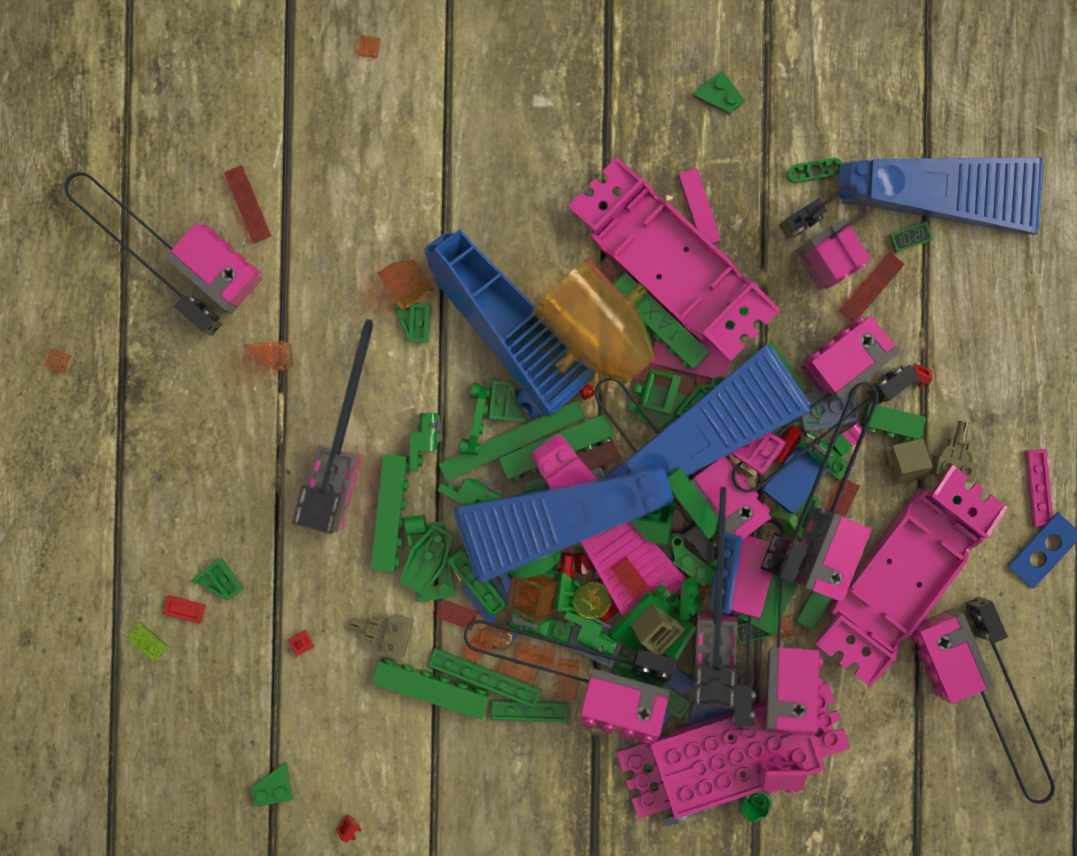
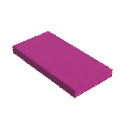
M706 339L702 345L710 354L694 370L691 367L687 369L680 362L682 358L679 355L673 356L666 349L668 345L664 341L660 343L656 340L650 363L714 379L717 376L726 378L730 361Z
M747 536L742 540L731 608L732 612L760 619L772 577L771 573L760 569L770 545L769 541Z

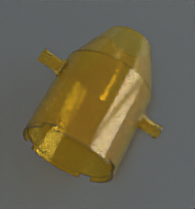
M587 257L531 311L567 349V353L555 363V366L559 368L565 363L559 369L564 373L575 361H579L583 366L623 384L633 379L656 356L641 314L635 307V303L647 293V290L644 288L638 293L643 287L638 283L628 295H624L594 262Z

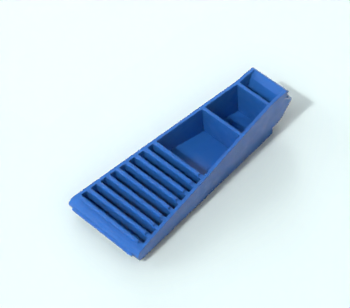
M1041 157L873 159L872 161L845 162L840 166L838 190L843 185L850 183L859 191L866 206L1037 235L1038 229H1040L1044 164H1042ZM844 189L839 194L842 204L859 205L848 189Z
M461 229L455 233H444L425 247L429 268L436 276L434 281L545 416L555 414L595 377L594 374L598 371L597 367L471 242Z
M766 344L628 459L612 468L605 477L635 471L651 465L661 466L666 476L679 466L687 476L811 411L810 403L774 349Z
M651 465L627 473L454 508L456 512L454 516L474 576L478 579L479 583H482L671 503L673 494L664 469L661 466Z

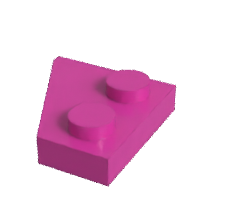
M769 432L731 452V455L763 476L786 445V442Z

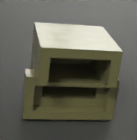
M923 439L896 444L884 450L889 467L893 468L892 471L897 484L927 478L933 468Z
M651 604L631 624L641 644L652 653L662 655L686 630L681 623L654 604Z

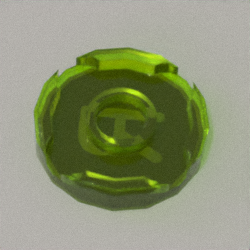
M588 581L576 589L573 595V606L581 617L588 620L598 619L608 612L611 606V596L602 583Z

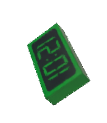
M927 222L889 235L895 253L933 240Z
M747 622L737 625V641L740 645L747 643ZM751 625L750 642L772 636Z

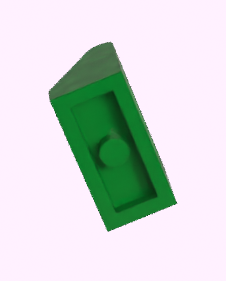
M650 369L640 407L668 415L671 414L681 377ZM656 375L670 379L662 408L648 404Z

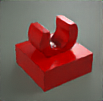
M914 363L912 368L919 376L917 380L921 381L919 388L922 389L925 383L930 385L933 380L932 370Z
M574 553L575 573L589 574V570L596 569L594 566H589L590 558L588 554Z
M306 630L288 639L296 657L315 647Z
M346 814L336 831L341 841L348 843L349 840H356L355 831L361 832L362 829L352 816Z

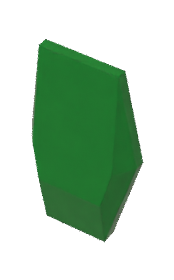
M434 524L411 548L399 582L424 595L445 568L446 558L449 555L454 535Z

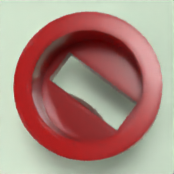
M586 384L580 390L584 400L593 397L594 387L592 385Z

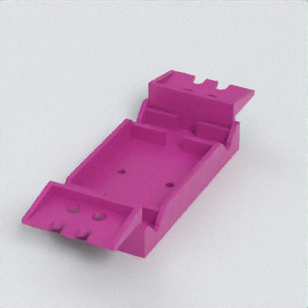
M616 157L602 171L608 178L607 182L600 183L595 178L589 184V187L594 191V195L587 197L581 192L568 205V208L593 231L590 234L591 241L613 262L636 281L701 344L707 339L731 362L745 347L740 342V336L745 334L753 339L759 333L754 328L753 323L759 320L764 325H767L781 310L752 280L743 276L734 263L669 202L659 198L645 180ZM619 188L622 191L621 195L614 196L612 194L613 189ZM601 202L608 204L606 210L599 209L598 206ZM686 247L689 251L684 252L683 249ZM661 275L662 278L658 280L656 276ZM741 307L748 309L749 313L746 316L740 315L739 309ZM727 321L734 322V329L728 330L725 327V323Z
M954 465L948 468L931 492L925 489H917L856 569L843 602L833 599L826 609L835 618L816 641L815 645L831 657L836 651H842L843 656L838 663L846 669L851 663H857L858 669L854 675L870 687L897 658L895 656L899 643L914 633L965 566L969 551L985 539H988L1008 508L993 495H990L987 500L982 501L980 494L984 488L977 483L972 488L966 489L964 484L969 477ZM956 495L961 499L958 505L953 503V497ZM974 507L976 514L971 517L968 515V510ZM887 559H891V563L887 564ZM917 582L921 583L920 587H917ZM849 635L854 636L855 640L852 644H847L846 638ZM864 647L870 649V653L867 656H863L861 653Z
M829 682L822 683V687L818 691V697H821V709L817 711V717H821L820 728L823 730L821 736L764 732L766 701H762L751 706V711L755 712V723L748 731L732 729L733 711L680 728L669 736L659 737L655 743L651 742L650 745L637 743L617 751L622 771H634V777L626 780L628 789L638 788L640 790V795L632 798L638 819L672 808L675 819L762 791L760 787L759 762L799 761L806 769L807 775L825 770L821 758L850 749L844 729L833 730L832 728L834 722L841 720L838 710L833 712L826 710V706L829 703L835 702ZM795 709V710L793 711V712H796V714H797L796 716H799V715L801 714V713H798L797 709ZM730 734L733 735L732 739H728ZM651 764L653 766L652 771L645 772L643 770L644 765ZM741 772L746 773L744 777L740 776ZM652 782H656L659 785L655 791L649 788Z

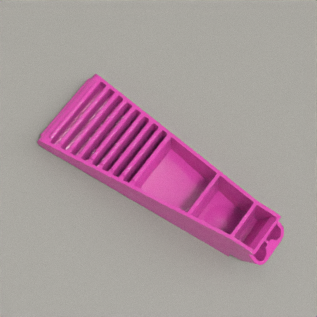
M562 435L554 436L531 454L532 461L550 488L597 479ZM630 521L581 541L623 617L647 591L653 593L659 584L666 586V590L670 594L674 592L679 595V599L681 598L682 583L687 578L656 543L647 541Z

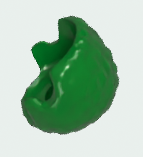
M762 790L741 797L739 804L741 814L750 822H757L761 818H766L771 807V796Z

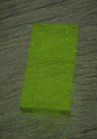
M139 622L126 636L154 662L169 648L163 640L142 622Z

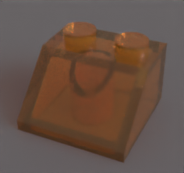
M414 259L393 262L377 273L401 310H404L434 290Z
M277 341L245 344L246 350L264 365L271 367L272 370L287 371L288 367H293L291 344L288 342Z
M543 575L531 578L512 576L507 609L537 623L551 618L557 581Z

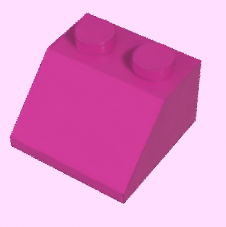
M799 761L759 762L760 787L766 793H777L778 790H785L787 793H797V790L804 789L807 771Z

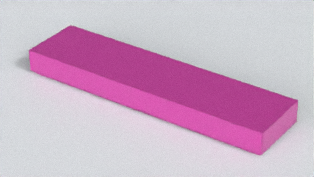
M695 168L680 173L678 176L695 228L711 243L721 241L698 169Z
M1047 450L1025 451L1032 527L1045 526L1053 517Z

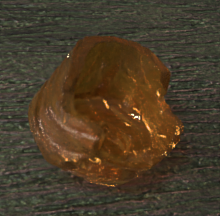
M493 621V622H492V623H496V624H499V625H503V626L509 627L508 624L503 623V622H498V621ZM487 625L480 630L479 641L485 649L492 652H501L511 648L513 633Z

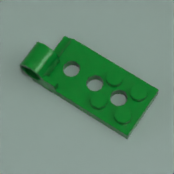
M424 514L404 517L410 550L434 524L446 530L445 520L426 523ZM446 562L445 568L438 576L439 583L437 585H431L424 595L416 592L417 602L456 596L452 567L448 562Z

